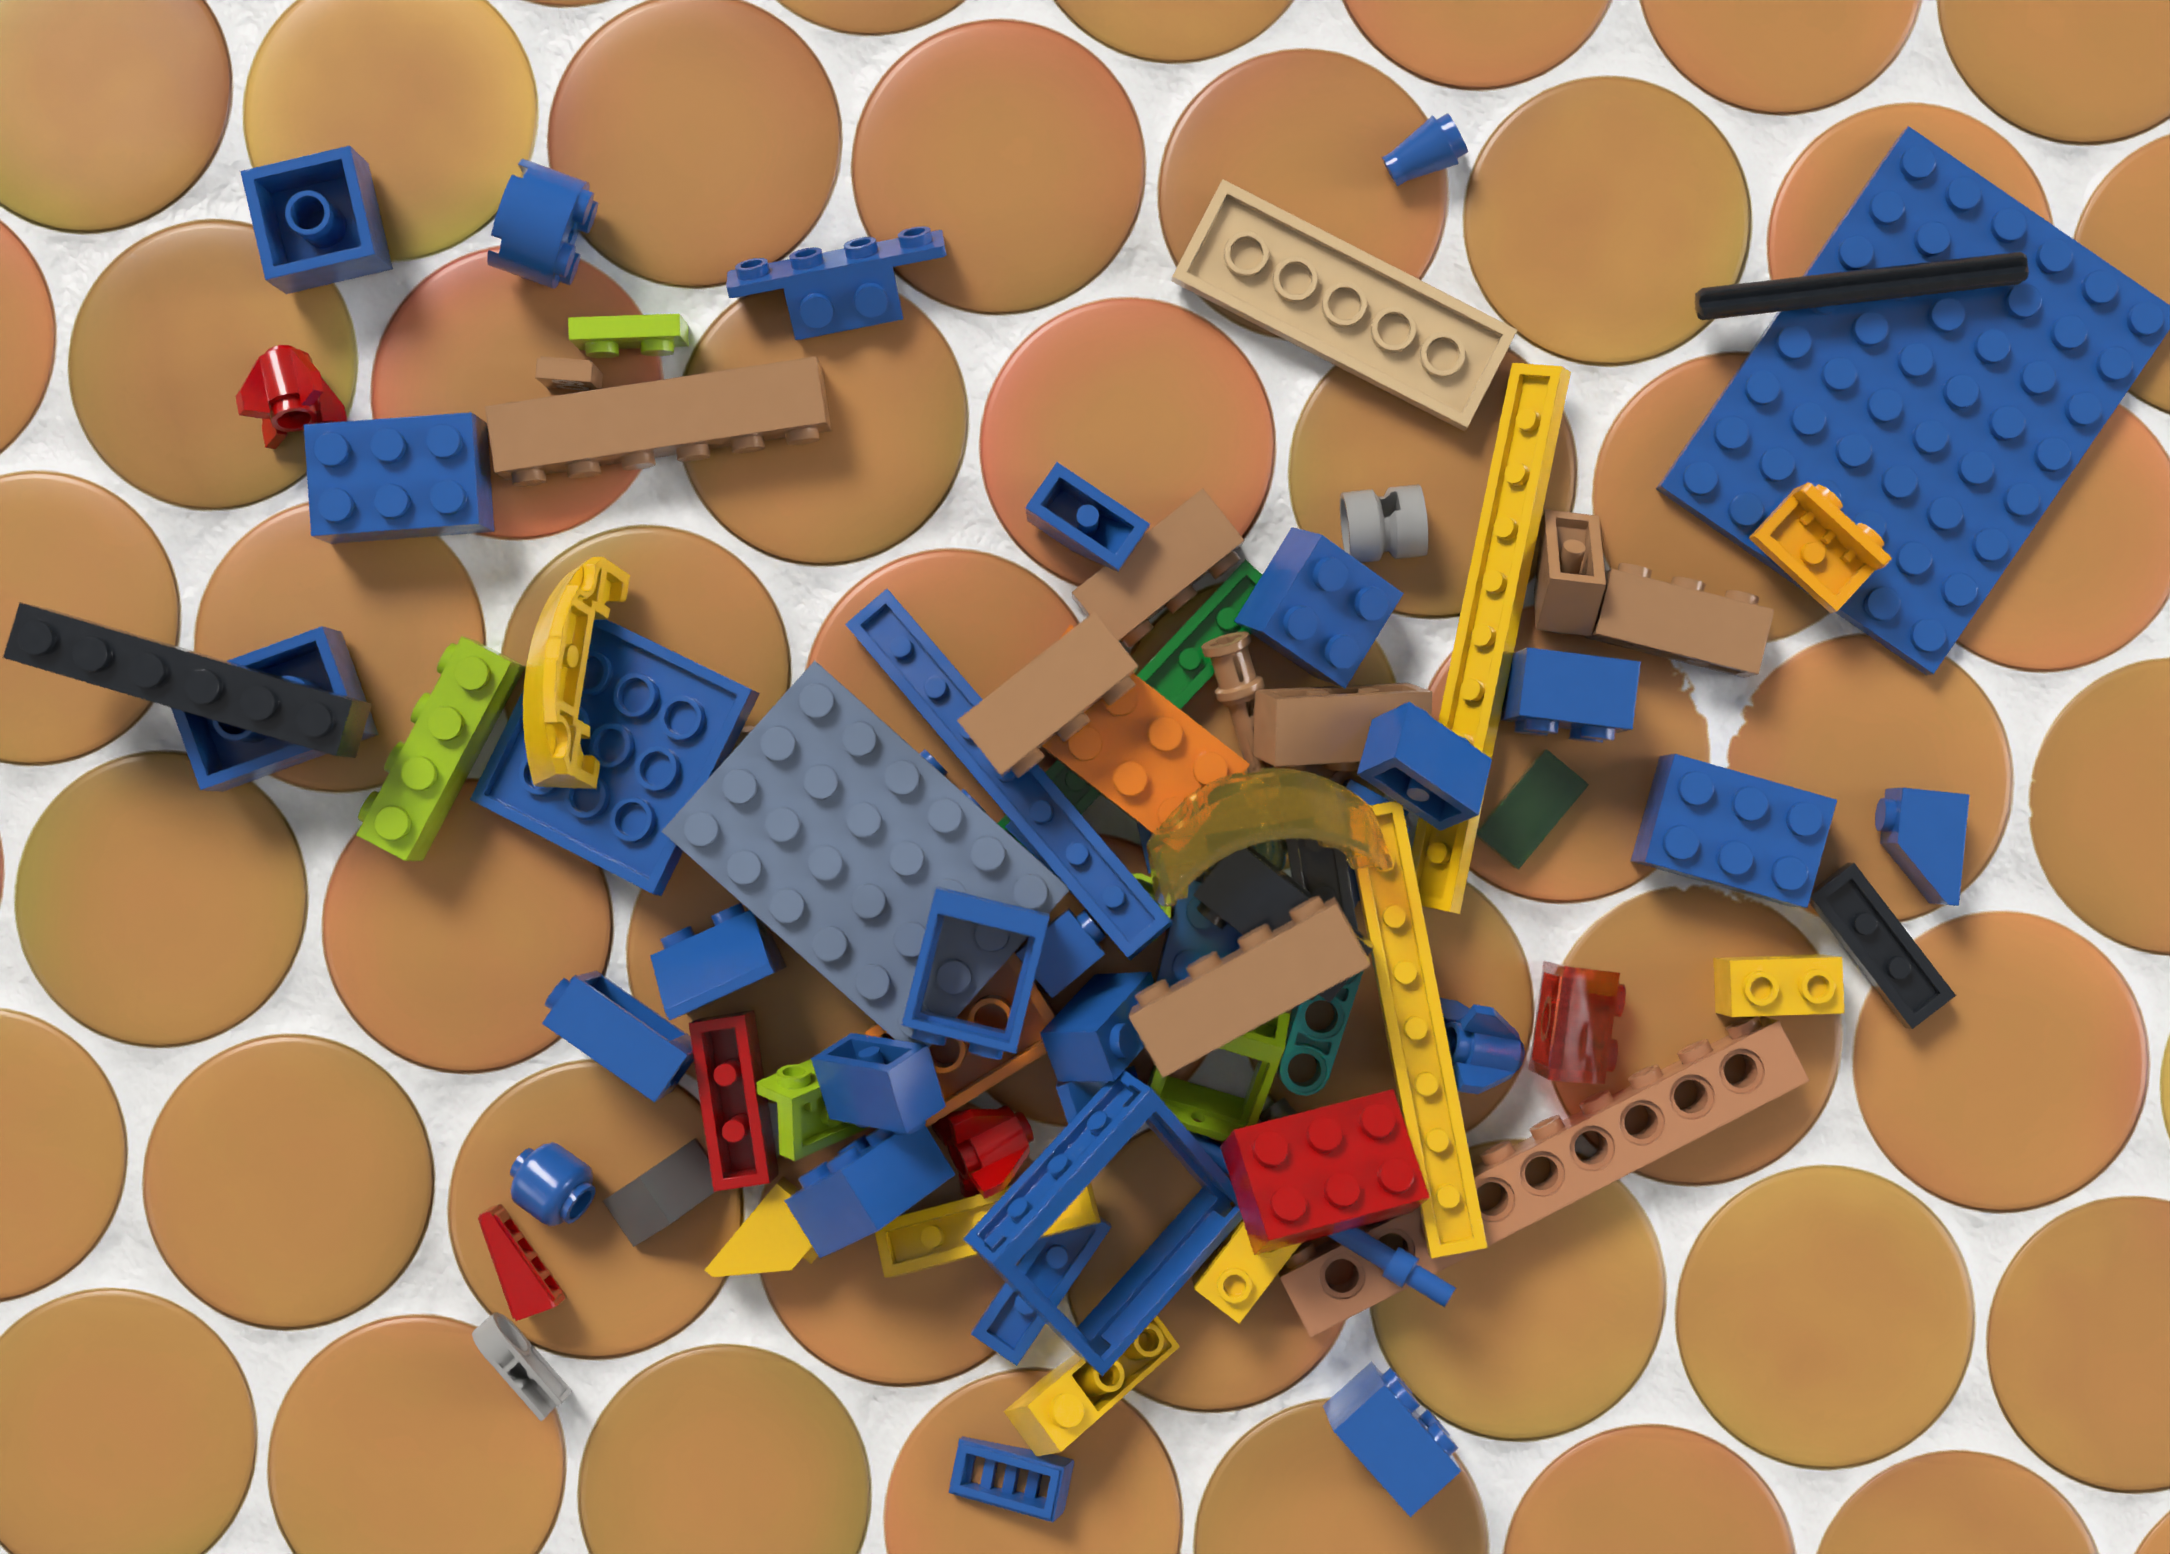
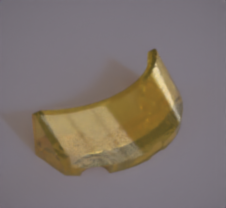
M1261 768L1260 771L1248 773L1236 772L1200 787L1183 799L1184 802L1169 815L1160 827L1156 828L1147 842L1155 901L1164 907L1176 905V900L1188 898V886L1203 871L1217 861L1243 848L1271 840L1289 838L1318 840L1319 846L1336 848L1347 856L1346 859L1350 868L1353 870L1374 867L1379 870L1393 868L1389 851L1373 808L1349 789L1328 778L1288 768Z

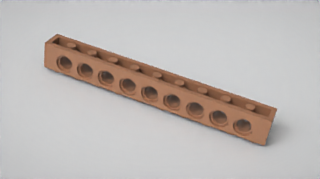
M1758 1016L1743 1017L1726 1028L1729 1033L1728 1036L1712 1044L1709 1043L1708 1039L1690 1044L1677 1053L1679 1061L1661 1070L1657 1064L1646 1067L1628 1078L1631 1084L1629 1087L1611 1095L1609 1090L1595 1093L1579 1103L1582 1111L1564 1120H1561L1559 1115L1549 1117L1529 1129L1532 1136L1514 1146H1512L1509 1140L1504 1141L1482 1152L1480 1157L1483 1162L1472 1167L1476 1190L1488 1182H1496L1501 1188L1499 1202L1490 1209H1480L1487 1247L1809 1082L1810 1080L1780 1022L1767 1017L1761 1019ZM1740 1054L1746 1064L1745 1073L1739 1081L1729 1083L1724 1075L1725 1063L1730 1057ZM1692 1080L1697 1088L1696 1099L1689 1107L1679 1109L1674 1100L1675 1090L1681 1082ZM1643 1105L1648 1113L1647 1124L1640 1132L1629 1134L1624 1124L1625 1116L1631 1108ZM1586 1131H1595L1599 1138L1598 1150L1589 1158L1579 1159L1575 1153L1577 1138ZM1535 1157H1547L1550 1163L1548 1177L1541 1183L1529 1184L1525 1178L1527 1164ZM1419 1207L1409 1214L1357 1227L1377 1240L1390 1233L1402 1236L1403 1249L1419 1258L1417 1264L1433 1274L1482 1250L1431 1258L1428 1255ZM1333 1239L1317 1247H1314L1312 1242L1298 1246L1278 1273L1310 1338L1410 1287L1405 1284L1401 1288L1382 1276L1384 1270ZM1338 1259L1351 1261L1354 1264V1273L1348 1282L1342 1285H1333L1326 1281V1269L1333 1261Z

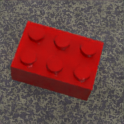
M1394 1089L1235 1129L1220 1146L1254 1255L1409 1214L1430 1198Z

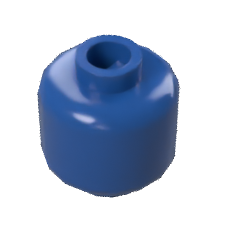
M555 1142L543 1144L536 1150L532 1148L524 1150L516 1158L510 1170V1175L513 1177L510 1188L513 1202L548 1226H556L563 1222L568 1224L575 1222L590 1206L596 1192L595 1187L592 1185V1168Z

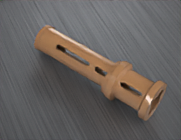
M1234 632L1214 638L1204 643L1201 648L1204 657L1211 659L1219 685L1215 690L1217 700L1223 706H1228L1244 760L1250 764L1247 771L1254 791V799L1256 802L1271 801L1279 798L1277 788L1286 787L1287 785L1285 784L1283 774L1273 771V765L1253 756L1256 690L1263 689L1265 685L1262 676H1257L1254 671L1247 647L1252 642L1249 632Z

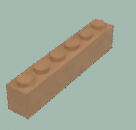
M816 356L485 406L494 472L506 480H512L513 486L517 487L543 484L546 482V474L567 471L568 478L592 477L601 474L600 466L622 463L624 470L650 468L656 465L655 458L677 455V461L679 462L698 461L709 458L710 449L730 446L732 453H751L765 449L764 441L786 438L787 445L809 444L820 440L819 433L831 431L823 371Z

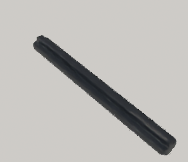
M2013 252L1706 287L1695 293V310L1698 319L1711 320L2017 285L2028 279V260L2024 253Z

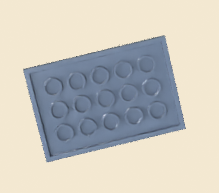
M816 661L807 668L662 830L669 839L895 1040L925 1044L928 1047L932 1044L911 1037L913 1028L901 1025L936 887L939 886L1048 914L1070 890L1064 882ZM945 915L922 1010L956 1018L1028 936Z

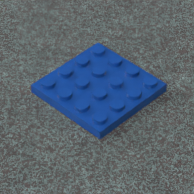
M607 619L594 620L578 720L590 726V739L580 740L583 754L592 755L600 762L597 789L537 787L533 784L524 739L523 689L470 800L652 894L662 896L683 853V850L669 839L662 830L731 754L760 693Z

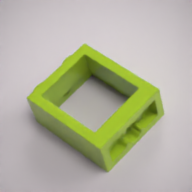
M1284 1012L1219 1047V1049L1258 1060L1245 1098L1170 1076L1163 1078L1155 1063L1147 1086L1153 1089L1188 1131L1224 1142L1233 1130L1257 1124L1285 1050L1290 1013Z

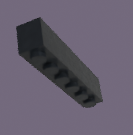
M20 602L3 658L341 757L356 758L372 703L49 608Z

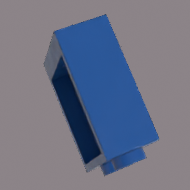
M937 886L901 1026L913 1028L911 1036L913 1039L930 1044L945 1046L947 1037L970 1042L968 1052L987 1058L1001 1060L1004 1051L1016 1054L1049 922V914ZM945 915L1029 936L1006 1030L922 1010Z
M598 971L578 976L574 975L570 981L563 978L553 989L544 1004L551 1011L542 1022L543 1025L653 1102L671 1093L694 1062L691 1037Z

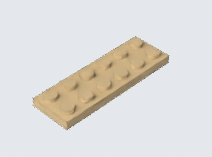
M1222 179L1172 276V282L1462 431L1468 428L1517 332V329Z

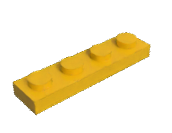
M1091 1182L1039 1239L1101 1223ZM1011 1186L1006 1187L1005 1190L987 1199H984L979 1194L898 1216L875 1232L884 1278H895L977 1256L978 1254L963 1238Z

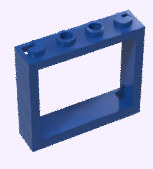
M1124 1070L1115 1081H1108L963 1240L1073 1352L1103 1376L1243 1218L1231 1180L1153 1089ZM1146 1122L1201 1185L1202 1189L1076 1328L1016 1264ZM1231 1202L1236 1205L1234 1208L1230 1205Z

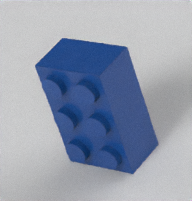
M474 413L304 424L312 537L330 544L495 532L487 423Z
M321 626L228 660L232 663L367 702L343 634L338 630ZM171 708L199 788L203 791L224 792L327 754ZM369 712L361 741L379 735L371 712Z
M1663 755L1658 760L1631 862L1785 906L1808 908L1837 800L1682 755Z

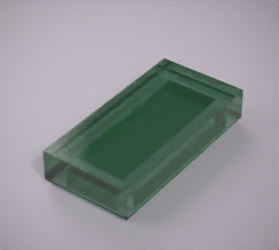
M1544 749L1479 826L1476 837L1512 867L1520 869L1589 784L1550 751Z

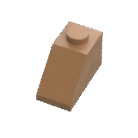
M1544 509L1533 594L1536 630L1551 631L1557 634L1591 636L1606 587L1599 516Z

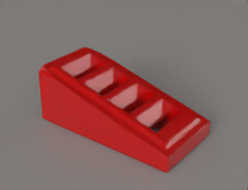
M503 1205L492 1206L479 1214L478 1221L512 1318L519 1321L558 1306L565 1299L562 1289Z

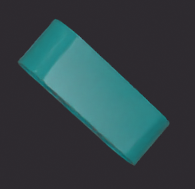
M1364 970L1351 976L1330 1002L1333 1007L1334 1016L1331 1024L1325 1029L1313 1030L1308 1027L1305 1020L1308 1006L1315 1001L1325 1000L1320 995H1317L1314 1000L1308 999L1293 1007L1289 1019L1285 1050L1276 1071L1278 1078L1291 1092L1297 1095L1308 1096L1320 1091L1327 1083ZM1298 1054H1310L1317 1063L1314 1076L1302 1083L1291 1080L1288 1075V1064L1291 1059Z

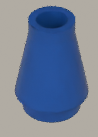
M1447 113L1438 119L1432 115L1392 152L1383 156L1382 160L1398 187L1406 181L1458 165L1457 159L1468 153V149L1456 124Z

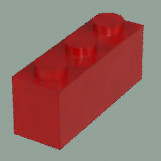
M754 1010L699 1018L688 1023L714 1192L771 1183L779 1175L768 1099L757 1094V1081L764 1079V1071Z

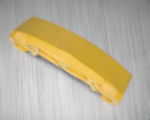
M591 557L569 572L549 596L535 627L524 680L523 727L533 784L537 787L597 789L600 762L594 756L584 755L582 752L580 740L590 739V726L578 720L593 622L594 620L608 619L611 609L604 605L606 602H624L627 599L630 580L628 573L605 557Z

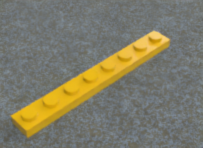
M1397 801L1343 810L1367 937L1372 941L1373 946L1371 958L1400 1109L1430 1196L1428 1200L1419 1206L1428 1255L1431 1258L1484 1249L1487 1248V1242L1403 805Z

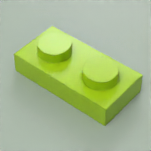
M680 314L568 317L569 340L579 350H585L587 357L613 358L619 356V349L640 348L641 354L646 356H668L674 354V347H689L688 324Z

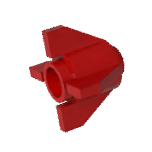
M290 345L271 347L263 355L259 356L235 396L239 416L263 419L262 433L265 448L276 449L286 438L287 432L304 430V424H315L316 421L317 423L347 421L345 406L322 379L319 370L313 365L310 355Z
M1002 1106L998 1109H968L966 1111L951 1112L932 1124L934 1132L943 1144L947 1145L953 1164L959 1172L960 1190L965 1198L980 1193L984 1199H987L1005 1190L1025 1159L1029 1157V1143L1034 1141L1033 1131L1027 1118L1020 1111L1013 1113L1008 1106Z

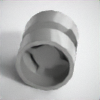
M1419 484L1389 487L1383 497H1378L1373 489L1342 492L1340 494V523L1343 548L1345 552L1359 562L1379 561L1384 552H1389L1394 559L1427 555V512L1423 491Z

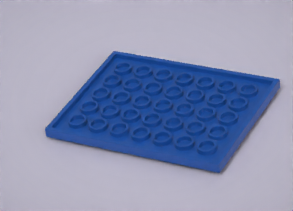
M1908 126L1901 132L1803 276L2022 252L2027 256L2028 279L2017 285L1777 312L1656 489L1803 591L1805 590L1756 546L1749 537L1793 489L1809 482L1814 486L1822 485L1832 491L1843 504L1841 511L1856 525L1863 523L1872 528L1884 541L1885 545L1882 549L1892 558L1884 568L1875 570L1835 613L1925 675H1932L1938 669L2169 332L2170 305Z

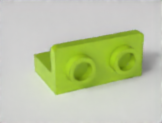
M811 1059L800 1064L783 1066L777 1070L776 1074L757 1081V1094L777 1103L779 1154L790 1160L797 1161L869 1128H861L853 1123L829 1119Z

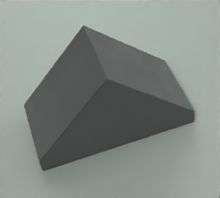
M695 1138L603 1200L633 1247L667 1227L714 1193L708 1154L697 1138Z

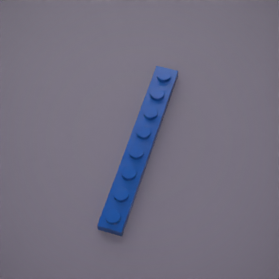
M885 589L845 624L1130 961L1174 924L1038 764L1019 778H1017L1012 770L1003 777L999 774L957 721L983 699L888 589Z

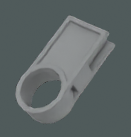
M493 1313L473 1331L472 1337L479 1351L540 1421L545 1419L556 1406L561 1405L572 1392L569 1386L528 1341L518 1327L503 1314Z

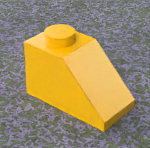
M782 1177L704 1271L712 1277L789 1271L793 1270L802 1258L812 1264L818 1257V1254L784 1201L799 1191V1189L785 1177Z

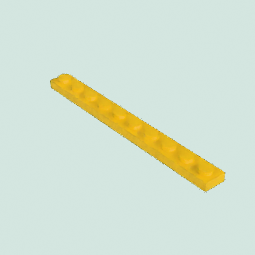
M1512 363L1438 720V722L1458 736L1467 739L1472 746L1491 759L1571 372L1563 366ZM1483 799L1478 816L1441 831L1418 817L1411 852L1423 907L1460 914Z

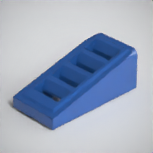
M962 1436L958 1442L948 1493L1054 1522L1065 1510L1074 1460L1055 1454L1036 1457L1030 1449ZM976 1456L985 1458L980 1484L971 1482ZM998 1462L1006 1464L1002 1488L994 1487ZM1021 1468L1029 1470L1024 1493L1016 1491ZM1043 1474L1051 1476L1047 1497L1038 1496Z

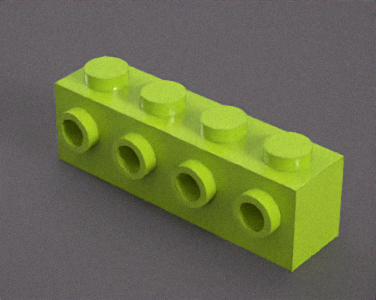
M461 636L458 644L451 643L442 654L437 665V672L441 676L432 693H424L412 711L410 720L415 725L406 742H398L386 760L384 770L389 774L380 791L371 792L359 811L358 820L363 823L356 836L404 861H423L526 666L478 641Z

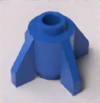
M1440 998L1458 1091L1478 1095L1511 1079L1514 1073L1522 1066L1525 1055L1524 1045L1520 1040L1517 1030L1492 1007L1473 1004L1471 1008H1468L1459 1001Z

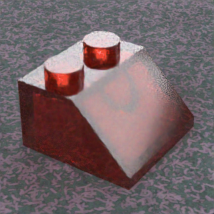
M1543 961L1528 1070L1553 1081L1605 1084L1606 1072L1614 1071L1618 1057V1041L1611 1038L1614 1016L1621 1017L1626 998L1625 985L1619 983V972Z

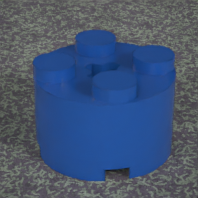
M521 159L518 166L524 176L521 178L511 175L507 183L491 236L502 239L499 254L488 250V265L553 289L558 286L559 282L571 285L581 256L575 252L576 246L574 244L579 231L587 234L590 232L597 213L598 202L593 200L594 193L589 191L590 186L588 182L532 161Z

